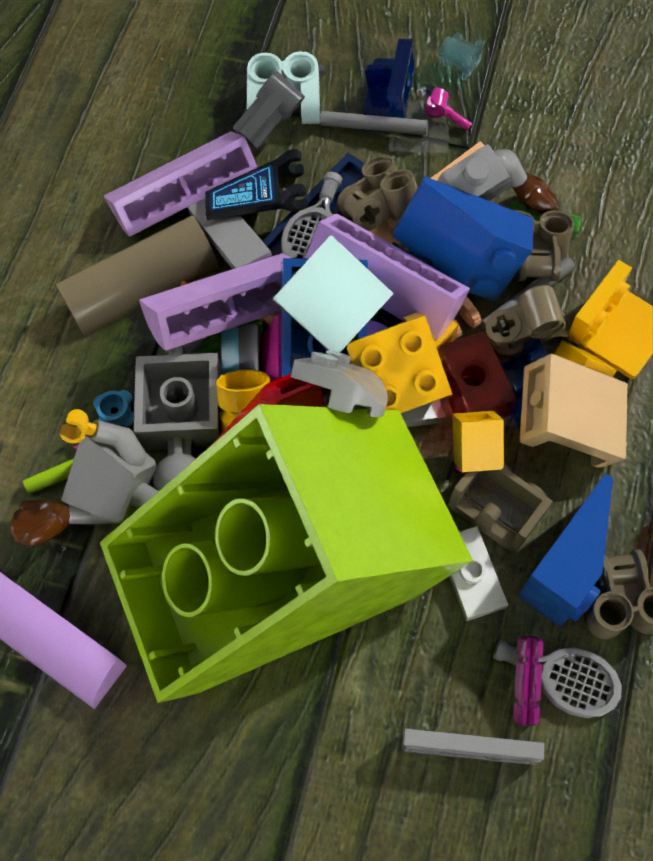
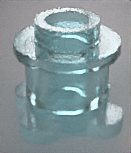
M459 32L455 33L453 37L448 36L444 40L439 52V56L443 57L442 65L444 67L451 65L462 71L461 79L467 81L481 61L482 48L485 41L478 39L473 44L463 39L462 34Z

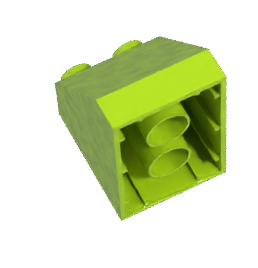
M259 404L100 542L157 703L201 693L411 601L473 562L400 411L385 410L384 416L371 417L366 414L367 409L353 408L351 413H345L327 407Z

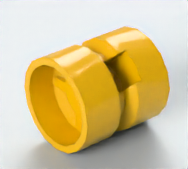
M237 370L221 375L216 380L218 406L223 409L219 412L221 434L267 383H270V376L257 370Z

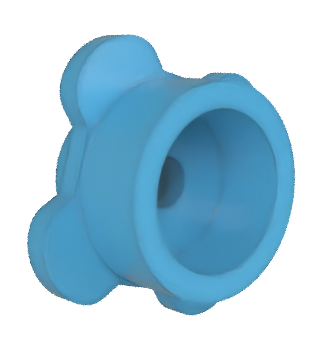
M121 390L107 391L98 395L93 402L99 416L97 420L118 426H132L134 424V413L131 411L130 405L133 401L131 393ZM118 408V412L115 414L111 413V410Z

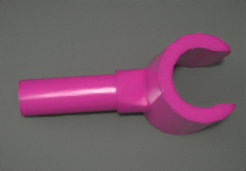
M434 88L432 95L428 96L426 102L427 114L434 118L442 116L449 118L467 131L472 123L447 106L449 98L447 91L441 88Z

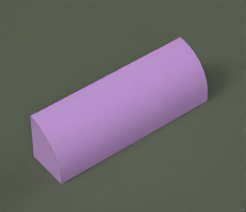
M230 131L104 195V198L118 223L130 237L204 199L205 191L258 167L245 136Z
M334 214L318 222L305 259H309L327 238L332 235L356 259L368 260L367 269L394 293L381 307L382 309L402 321L403 317L416 312L425 315L432 337L435 340L445 332L461 308L470 290L469 287L339 214Z
M281 253L139 299L152 335L157 343L167 351L280 312L281 306L273 298L281 290V262L283 258L292 257Z
M0 572V639L95 709L127 665Z

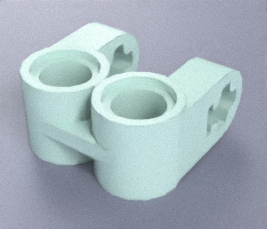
M302 51L294 52L284 61H281L272 53H260L250 59L247 66V109L257 99L256 95L267 79L275 71H278L305 95L301 102L302 124H320L319 66L317 59L312 54Z

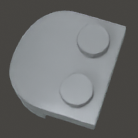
M326 351V354L312 352L309 358L294 360L290 377L332 390L327 408L351 413L354 406L362 405L368 406L367 415L371 417L384 416L388 398L383 382L372 371L350 364V356L335 351Z

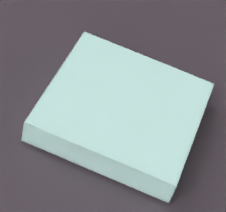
M330 235L275 295L273 300L328 351L340 353L394 293Z

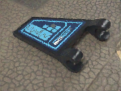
M298 149L288 150L271 162L205 191L207 220L277 209L297 213L308 208L307 199H295L296 197L306 196V188L303 184H293L280 193L279 174L292 178H297L304 174L303 164H290L294 161L299 162L302 160L301 151Z

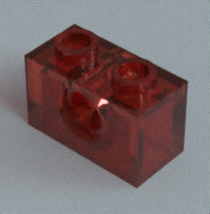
M485 331L441 345L438 354L452 392L451 397H449L452 413L494 411L501 418L511 416L517 399ZM474 378L481 385L469 386L463 379Z

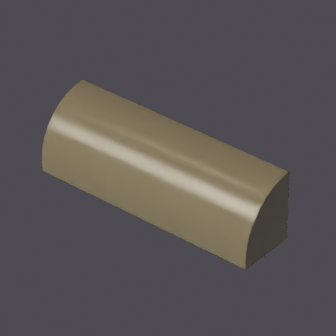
M192 215L57 283L56 286L83 336L87 337L141 309L139 299L179 287L182 281H185L187 284L192 283L219 269V266L203 230Z

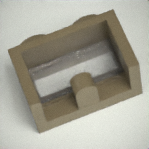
M504 463V467L501 470L467 472L455 486L447 507L474 527L477 526L481 532L516 555L553 501L546 497L540 487L533 483H526L513 474Z

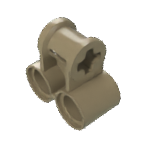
M374 157L362 167L364 178L342 190L337 201L340 213L347 218H353L355 224L367 231L375 229L389 218L399 222L418 188L414 174L409 170H397L392 157ZM353 195L358 196L360 199L357 200ZM365 215L369 220H365L362 216Z
M515 210L516 212L532 217L529 213ZM554 210L544 213L540 217V221H535L533 218V251L517 271L518 281H525L526 277H549L551 281L559 280L561 260L568 255L574 228V220L569 214Z
M548 285L537 286L527 290L519 297V304L491 314L485 325L486 333L491 340L495 352L505 357H512L534 348L538 353L552 352L557 350L562 340L567 343L570 341L566 322L552 286ZM510 330V335L503 337V332Z
M640 549L631 550L630 555L613 557L605 555L603 573L597 580L601 595L585 613L587 629L592 635L600 639L613 638L629 625L642 634H653V619L643 609L644 602L653 603V587H650L645 555ZM600 607H608L616 613L618 618L617 625H610L601 618Z

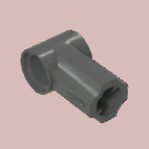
M275 71L258 91L257 99L233 126V129L238 134L245 136L247 143L256 150L282 120L285 122L305 98V95L278 71Z

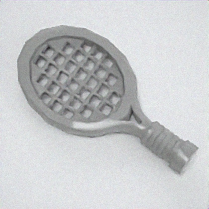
M327 172L323 180L324 184L318 203L300 210L289 219L283 229L281 239L282 253L292 258L302 256V259H305L319 219L323 220L333 215L330 211V203L333 202L336 191L342 182V177L338 173Z
M500 639L493 658L516 666V661L520 660V656L517 654V647L508 644L509 642ZM573 647L558 649L547 656L539 658V662L542 664L541 689L543 694L555 707L565 713L581 718L601 717L614 710L621 700L622 685L616 671L605 659L595 653ZM575 657L581 658V661H575ZM584 659L590 661L589 665L583 664ZM565 660L571 662L569 667L564 665ZM573 663L579 665L578 670L572 669ZM592 663L598 666L597 669L591 667ZM554 665L559 666L558 672L552 670ZM581 667L587 668L586 674L580 672ZM562 668L568 670L567 675L561 674ZM590 670L596 672L594 677L589 676ZM570 672L576 673L575 679L569 677ZM551 673L557 675L555 680L550 678ZM598 674L604 675L603 681L597 679ZM579 675L585 677L583 682L578 680ZM560 676L565 678L564 684L558 682ZM587 678L593 680L592 686L586 684ZM568 680L573 681L572 687L566 685ZM596 682L601 683L600 689L594 687ZM576 683L582 685L581 690L575 689ZM557 685L562 686L561 692L555 690ZM604 685L610 687L609 692L603 691ZM585 687L590 688L589 694L583 692ZM565 688L571 690L570 695L564 694ZM593 690L599 692L598 697L592 696ZM573 692L579 693L578 699L572 697ZM602 694L607 695L606 701L600 699ZM582 695L588 697L586 702L581 701ZM562 697L568 698L567 703L562 700ZM590 699L596 700L595 706L589 704ZM571 700L577 702L575 707L570 705ZM579 703L585 705V708H578Z

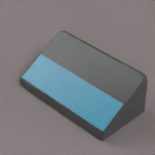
M259 324L239 325L220 332L222 375L237 370L261 371Z

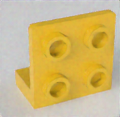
M618 260L575 316L568 334L570 341L595 355L628 378L635 379L653 354V306L628 291L631 286L625 282L632 267Z
M419 312L403 317V323L349 342L346 345L348 355L351 357V363L372 371L383 382L388 398L385 410H398L400 413L452 395L426 316Z

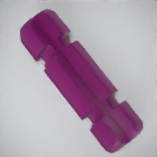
M524 635L519 636L517 639V654L520 656V660L516 661L515 697L518 699V702L514 703L513 718L517 724L535 726L538 725L540 718V707H538L536 702L540 701L542 664H540L539 658L543 657V641L537 636Z

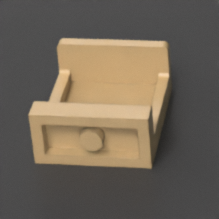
M552 353L525 366L520 443L535 447L547 441H552L591 455V466L596 468H602L626 460L628 383Z

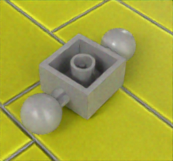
M206 337L167 350L166 352L169 355L136 356L134 434L144 450L168 449V456L158 463L153 475V487L158 491L196 459L192 457V448L210 447L221 435L219 412L223 409L218 406L216 380L222 375V368L218 353L193 354L201 348Z

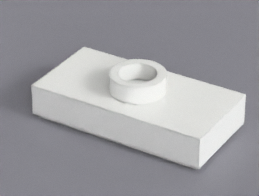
M478 527L460 531L459 533L473 562L449 577L465 620L469 621L506 609L508 606L507 600Z

